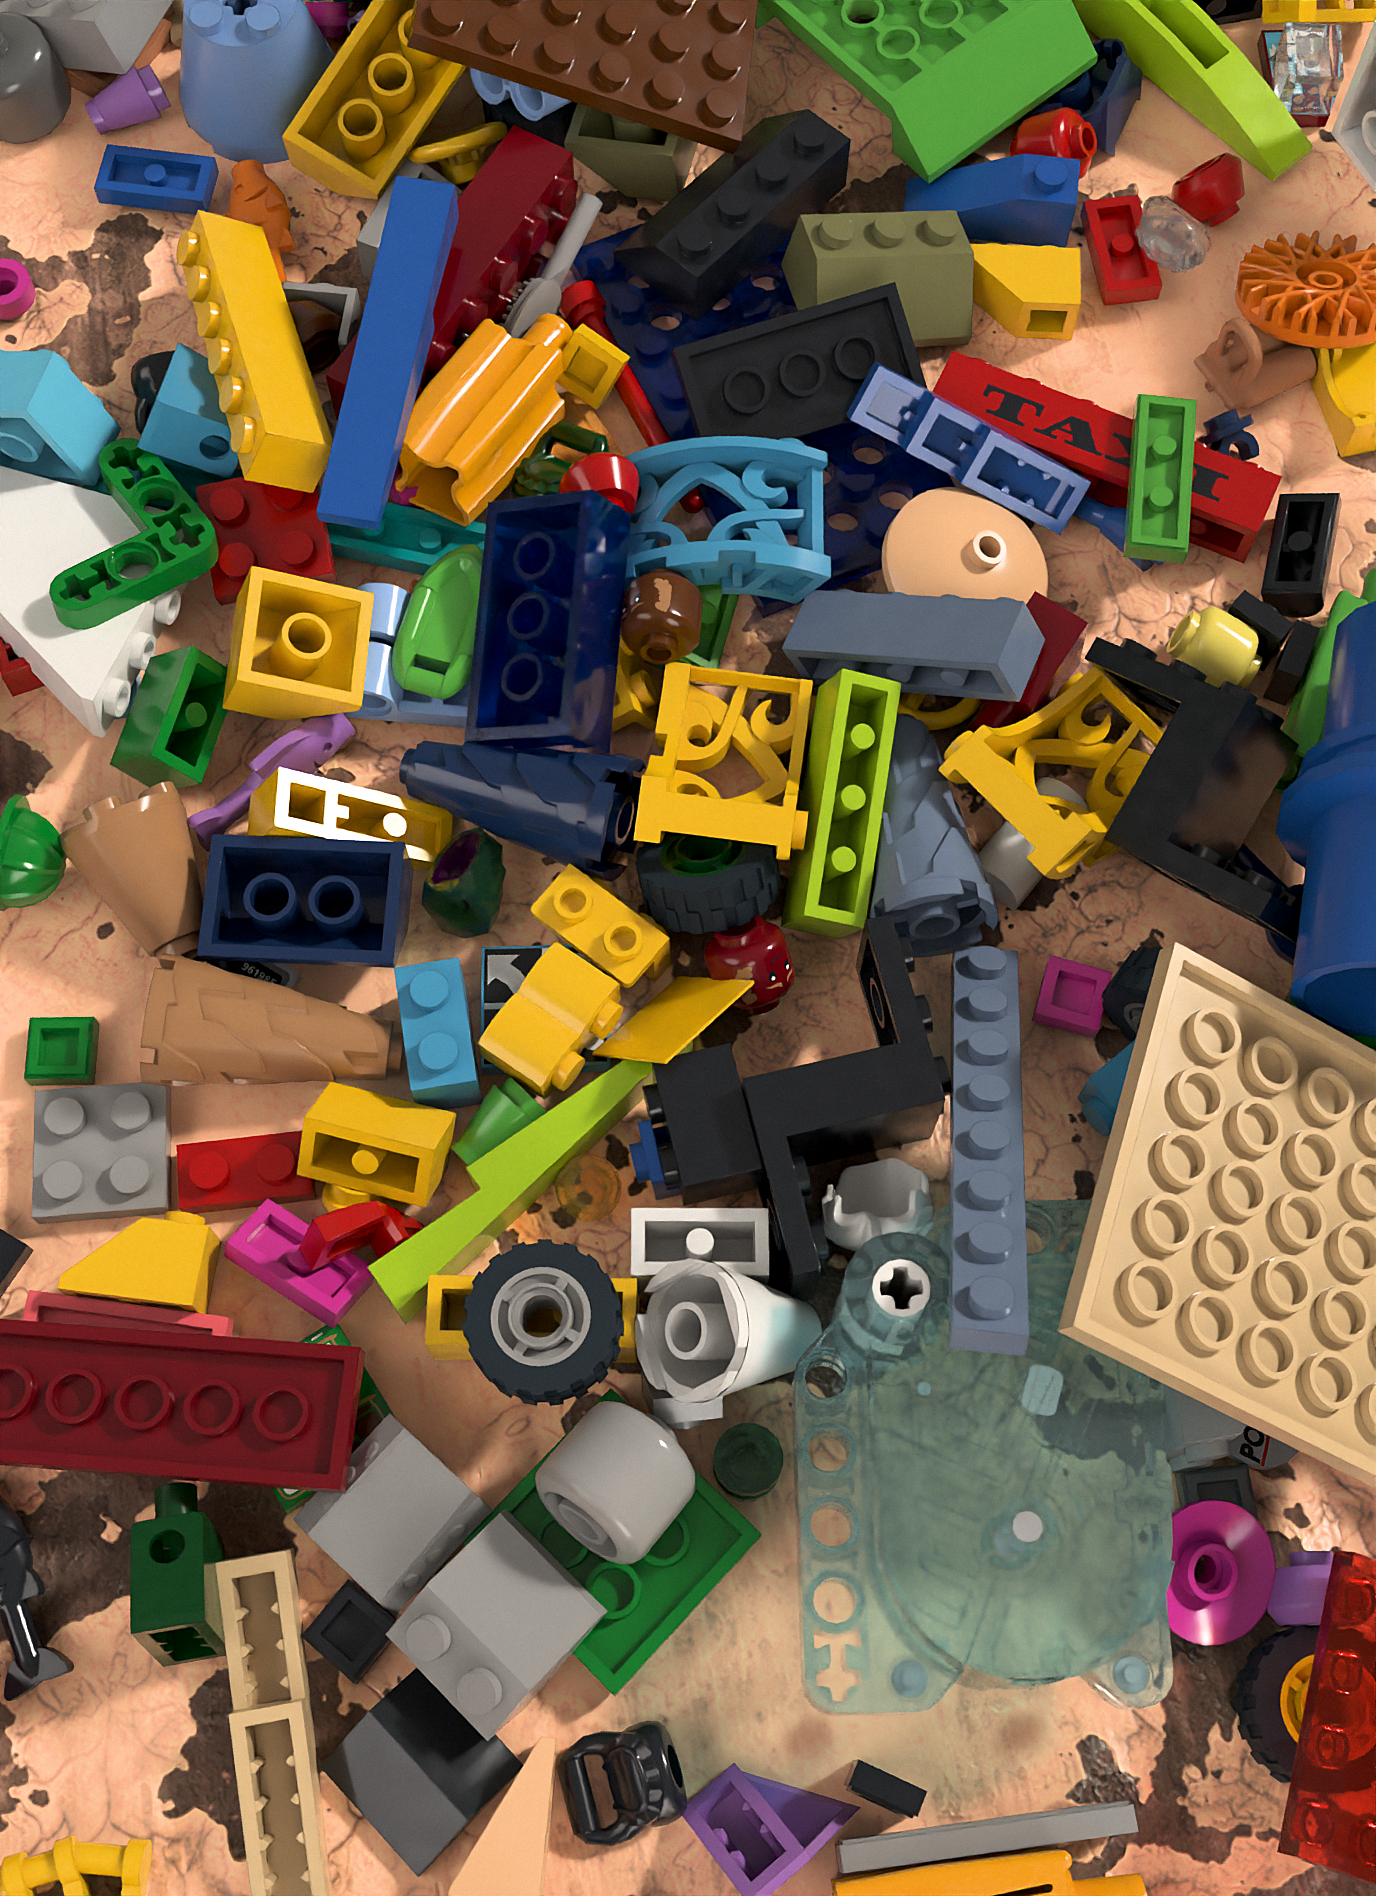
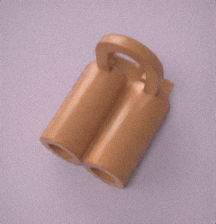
M1238 317L1225 322L1221 328L1218 340L1212 342L1207 347L1205 353L1199 355L1193 361L1207 380L1205 388L1208 389V392L1215 390L1224 402L1225 408L1229 410L1234 408L1251 409L1312 379L1317 371L1316 360L1309 347L1272 337Z

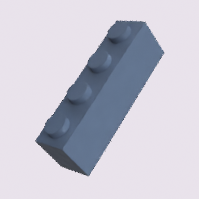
M838 589L836 591L814 590L805 597L782 650L801 677L813 680V685L821 686L839 670L844 668L901 682L900 692L1020 702L1045 638L1025 602L1012 598L999 597L993 600L961 598L951 594L936 597L907 595L901 592L879 594L860 593L848 589Z

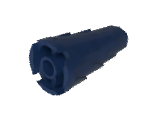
M422 741L417 744L416 749L410 748L405 752L400 764L399 778L400 782L406 785L408 795L413 798L443 808L454 816L465 819L511 843L545 855L566 867L570 863L589 877L612 882L619 878L627 867L613 863L617 852L622 851L634 854L638 842L634 840L642 778L633 776V771L641 772L644 768H647L643 760L621 753L616 755L590 754L549 748L519 750L464 742L463 745Z

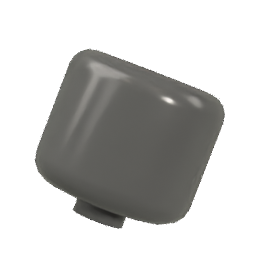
M1 12L0 141L12 144L34 142L50 134L64 120L71 104V83L42 29L25 16Z

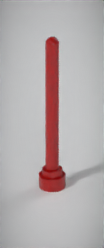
M584 280L567 287L561 293L562 298L559 312L569 327L577 329L583 323L619 348L604 323L607 317L605 313L607 304L593 281ZM627 363L614 387L648 447L672 442ZM698 487L689 491L679 500L682 508L690 514H696L704 507V497Z

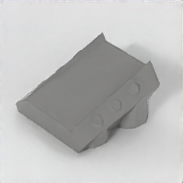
M389 1413L352 1453L346 1494L318 1491L293 1520L365 1591L395 1616L489 1515L492 1509L415 1435Z

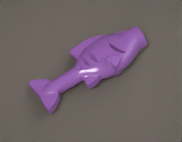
M343 713L312 717L269 745L250 762L249 766L253 771L241 786L213 808L200 811L187 819L188 824L196 831L199 844L207 852H210L212 834L224 835L227 828L249 812L250 795L277 768L282 767L315 775L319 768L356 733Z

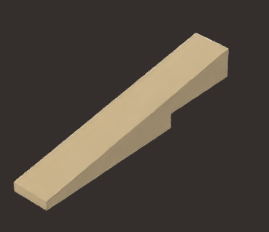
M294 1548L215 1563L233 1704V1711L228 1715L251 1896H332L305 1643L301 1637L303 1634Z

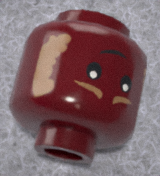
M761 916L753 917L749 923L740 927L736 925L727 928V931L717 933L714 931V936L705 947L704 960L710 978L719 981L737 979L753 980L755 982L729 1006L732 1009H743L749 1015L769 1012L779 1005L780 998L785 996L794 985L795 969L785 935L777 925L764 921Z

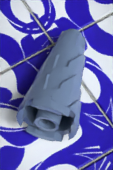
M897 714L870 891L871 909L868 919L891 914L897 936L902 934L908 936L914 958L953 953L954 945L972 946L982 940L980 925L985 921L993 932L999 920L993 885L987 883L980 856L970 843L960 807L953 799L947 778L938 770L943 763L935 735L933 733L929 735L928 726L921 720H916L912 715Z

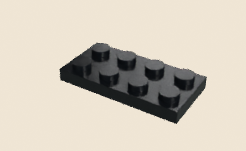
M895 282L675 347L670 353L697 438L747 436L776 440L782 438L801 439L853 423L854 421L850 420L846 413L875 361L927 388Z

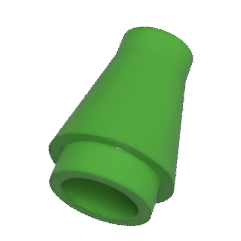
M509 1077L499 1088L493 1084L461 1137L451 1146V1149L469 1166L547 1113V1111L515 1080Z

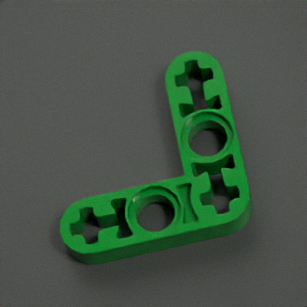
M122 438L106 445L99 454V466L107 491L141 533L55 576L50 584L49 594L58 620L66 627L75 630L96 627L205 573L218 560L219 548L215 529L211 521L158 456L137 447L139 442L137 439ZM126 466L133 471L139 470L141 477L139 482L135 484L134 477ZM155 499H167L174 503L172 508L160 514H152L143 510L147 503ZM182 528L185 538L195 547L190 548L186 543L179 544L176 532ZM134 563H143L152 568L146 576L139 579H126L119 575L122 569ZM104 580H109L111 590L107 589V585ZM81 594L87 601L80 602L74 596Z

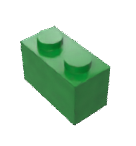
M192 645L150 657L110 765L149 788L167 781L173 782L176 789L201 784L228 709L222 708L227 667Z

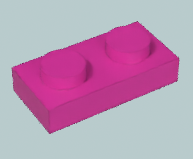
M267 1198L226 1241L224 1257L333 1329L373 1284L374 1278L368 1269L369 1264L353 1253H350L312 1271L299 1250L310 1225Z

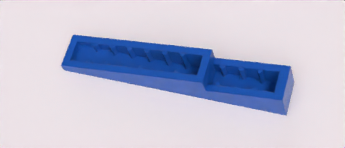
M396 175L316 513L319 521L379 531L435 330L433 309L459 220L455 184Z

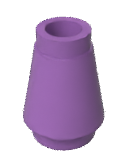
M148 64L140 69L133 65L127 74H122L94 96L93 100L85 103L84 106L100 135H103L108 131L112 132L162 118L160 112L171 107V104L152 67Z

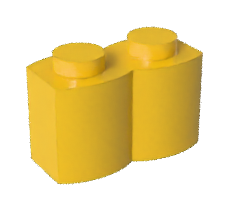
M555 941L530 970L518 991L505 1003L484 1031L477 1043L482 1057L544 1100L556 1087L561 1091H565L575 1081L584 1066L585 1059L580 1056L582 1050L595 1036L601 1040L606 1038L619 1021L623 1013V1007L618 1004L621 1000L620 983Z

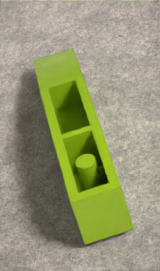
M1072 0L1084 26L1100 39H1119L1123 42L1127 57L1142 71L1144 76L1272 182L1310 154L1313 145L1279 97L1239 48L1193 0Z

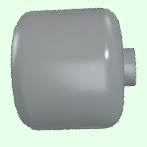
M604 1401L599 1402L587 1411L544 1461L536 1473L535 1483L538 1496L547 1511L572 1537L593 1553L610 1562L629 1565L637 1562L648 1553L692 1498L695 1492V1471L685 1451L677 1443L675 1433L665 1422L652 1414H644L626 1404Z

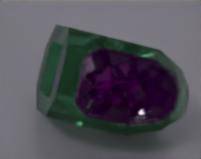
M481 827L464 831L454 837L438 853L423 883L421 905L442 932L464 939L488 933L496 922L500 911V902L503 897V881L507 871L503 865V845Z

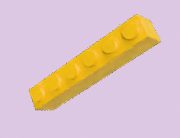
M198 210L190 231L184 230L179 238L176 258L177 263L182 266L187 281V297L194 305L197 316V331L199 336L204 339L208 353V369L211 374H214L219 391V407L226 415L231 432V448L234 452H237L244 480L313 493L328 463L333 439L263 227Z

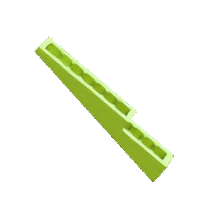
M693 1040L676 1055L692 1052ZM624 1059L466 1167L471 1185L476 1193L368 1266L376 1283L405 1325L427 1305L429 1275H458L644 1099L642 1086L653 1084L652 1062Z

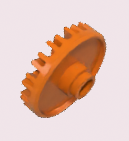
M1315 230L1311 238L1301 232L1298 233L1294 247L1289 245L1283 234H1279L1277 241L1267 239L1264 243V248L1254 244L1251 248V253H1245L1244 260L1240 261L1235 301L1242 315L1254 327L1277 339L1315 348H1353L1376 342L1375 243H1371L1366 250L1355 252L1356 235L1342 240L1341 235L1336 234L1331 248L1324 250L1318 244L1319 231Z

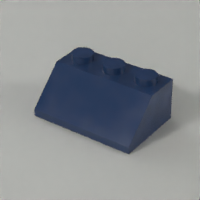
M212 834L197 950L199 960L395 968L409 926L414 871L405 842Z

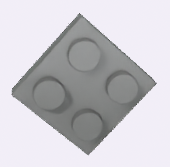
M138 1082L35 1090L32 1218L38 1224L159 1215L171 1211L170 1086Z

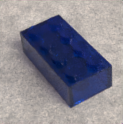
M593 489L488 502L465 742L519 750L549 748L568 752L610 754L631 514Z

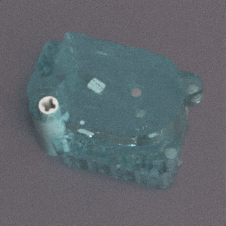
M1092 1200L1025 1201L1026 1227L1035 1231L1042 1242V1251L1032 1254L1027 1253L1030 1336L1025 1356L949 1348L950 1204L938 1210L916 1234L897 1231L875 1236L857 1249L847 1265L832 1311L831 1323L798 1360L791 1386L801 1684L804 1696L810 1705L822 1714L831 1716L910 1715L930 1709L943 1698L954 1683L980 1691L990 1689L1033 1690L1080 1676L1105 1702L1117 1709L1130 1711L1153 1706L1167 1696L1173 1682V1661L1166 1593L1175 1565V1561L1171 1560L1173 1547L1171 1512L1175 1510L1171 1465L1166 1462L1162 1417L1166 1415L1163 1383L1057 1331ZM1070 1240L1063 1251L1060 1252L1061 1241ZM819 1366L832 1368L842 1378L843 1391L836 1397H818L810 1391L806 1384L805 1375L807 1372ZM824 1436L834 1438L845 1449L847 1456L846 1464L839 1470L831 1472L821 1470L810 1460L808 1445L816 1438ZM819 1510H836L843 1514L848 1521L850 1528L849 1539L842 1545H824L813 1535L810 1525L811 1517ZM831 1582L840 1584L847 1589L853 1602L852 1614L849 1619L840 1623H832L819 1616L815 1610L813 1598L814 1591L822 1584ZM854 1634L856 1647L844 1644L840 1648V1661L843 1672L848 1674L854 1673L856 1684L843 1691L842 1701L832 1700L831 1689L826 1686H818L816 1679L817 1674L825 1672L830 1667V1644L815 1648L813 1635L827 1639H837Z

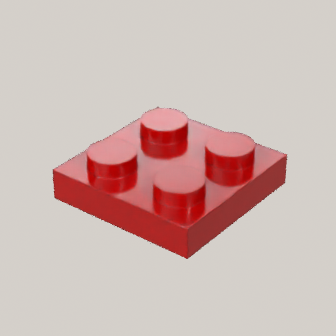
M244 476L196 486L199 508L211 521L216 533L219 557L215 565L210 569L214 596L221 606L236 603L237 596L251 566L326 583L338 581L327 522L319 521L316 513L321 494L319 481L313 493L244 480Z

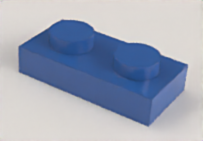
M107 144L94 190L99 203L196 215L198 210L209 211L219 170L215 157Z

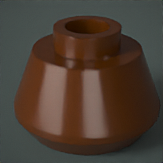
M310 300L288 302L311 375H316L330 367L340 356L338 338L342 318L335 312Z

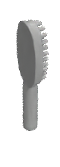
M586 192L582 193L541 277L530 278L529 282H523V287L526 288L524 290H517V294L520 295L519 298H512V302L515 303L514 307L511 305L507 306L510 314H503L502 318L506 322L505 324L499 323L498 325L504 327L512 338L521 339L539 315L545 313L558 315L562 298L560 286L564 282L603 205L595 196Z

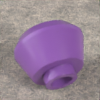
M1333 1551L1289 1553L1290 1566L1277 1568L1267 1610L1279 1627L1294 1628L1302 1625H1333V1627L1354 1625L1361 1622L1368 1610L1367 1601L1349 1566L1334 1564Z

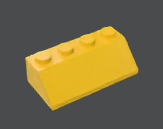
M373 0L282 135L291 165L339 195L379 200L467 67L407 47L415 0Z

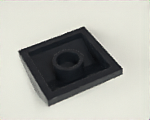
M416 1668L366 1713L323 1762L320 1768L417 1877H420L520 1772L524 1764L496 1734L487 1741L427 1677Z

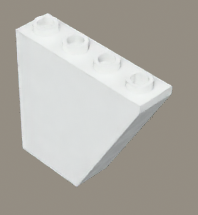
M0 466V636L5 644L9 643L12 646L13 652L18 657L26 659L31 665L32 672L92 735L104 738L114 718L121 717L125 713L130 701L131 687L139 672L146 670L150 657L155 656L156 641L165 625H171L175 621L180 609L181 596L189 581L96 627L89 629L66 627L58 620L49 594L50 584L55 576L141 532L110 495ZM146 505L143 510L152 514L166 512ZM182 528L176 532L179 544L186 543L190 548L195 547L185 538ZM134 563L122 569L119 575L126 579H139L146 576L152 568L143 563ZM197 576V577H195V578H193V579H191V580H192V581H195L199 576ZM104 580L107 585V589L111 590L109 580ZM81 594L74 596L80 602L87 601Z

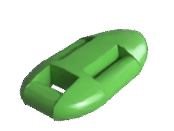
M475 544L462 545L445 553L425 572L413 589L392 650L391 666L394 678L404 690L444 700L453 697L464 689L478 666L496 613L497 587L493 569L486 555ZM416 665H420L435 671L446 673V675L416 667Z

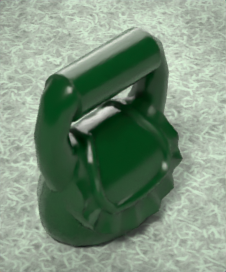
M559 421L551 426L539 439L531 457L524 458L520 466L515 469L516 479L511 493L516 502L535 514L555 522L566 523L574 516L561 502L559 485L562 477L572 464L551 454L553 446L560 444L587 455L596 452H609V446L606 436L566 421Z

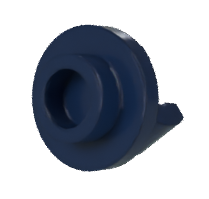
M1236 408L1203 422L1206 433L1196 438V441L1205 445L1212 443L1210 449L1229 456V448L1233 444L1238 449L1242 461L1259 456V445L1256 438L1251 433L1243 430L1254 423L1252 415L1249 414L1239 418Z

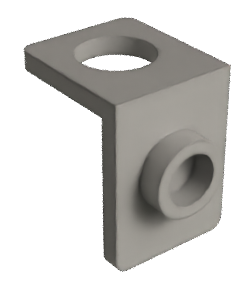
M282 282L281 285L287 303L310 300L335 312L342 318L338 338L341 354L360 329L363 317L357 288L334 286L329 283Z

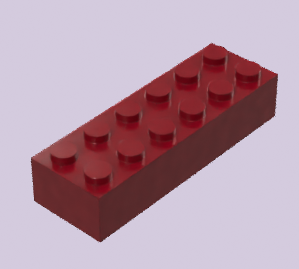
M513 125L457 199L459 220L433 309L435 330L415 401L428 383L483 320L491 319L494 324H505L506 320L502 318V315L510 314L507 306L511 305L514 307L515 303L512 302V298H519L520 295L517 294V290H524L526 288L523 287V282H529L530 278L541 277L576 207L578 183L574 180L573 152ZM359 330L325 374L337 422Z

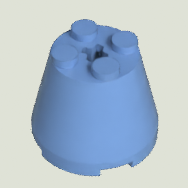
M184 0L179 97L188 127H191L197 135L212 145L215 154L236 162L257 160L262 164H270L289 160L282 135L335 58L334 53L303 0Z

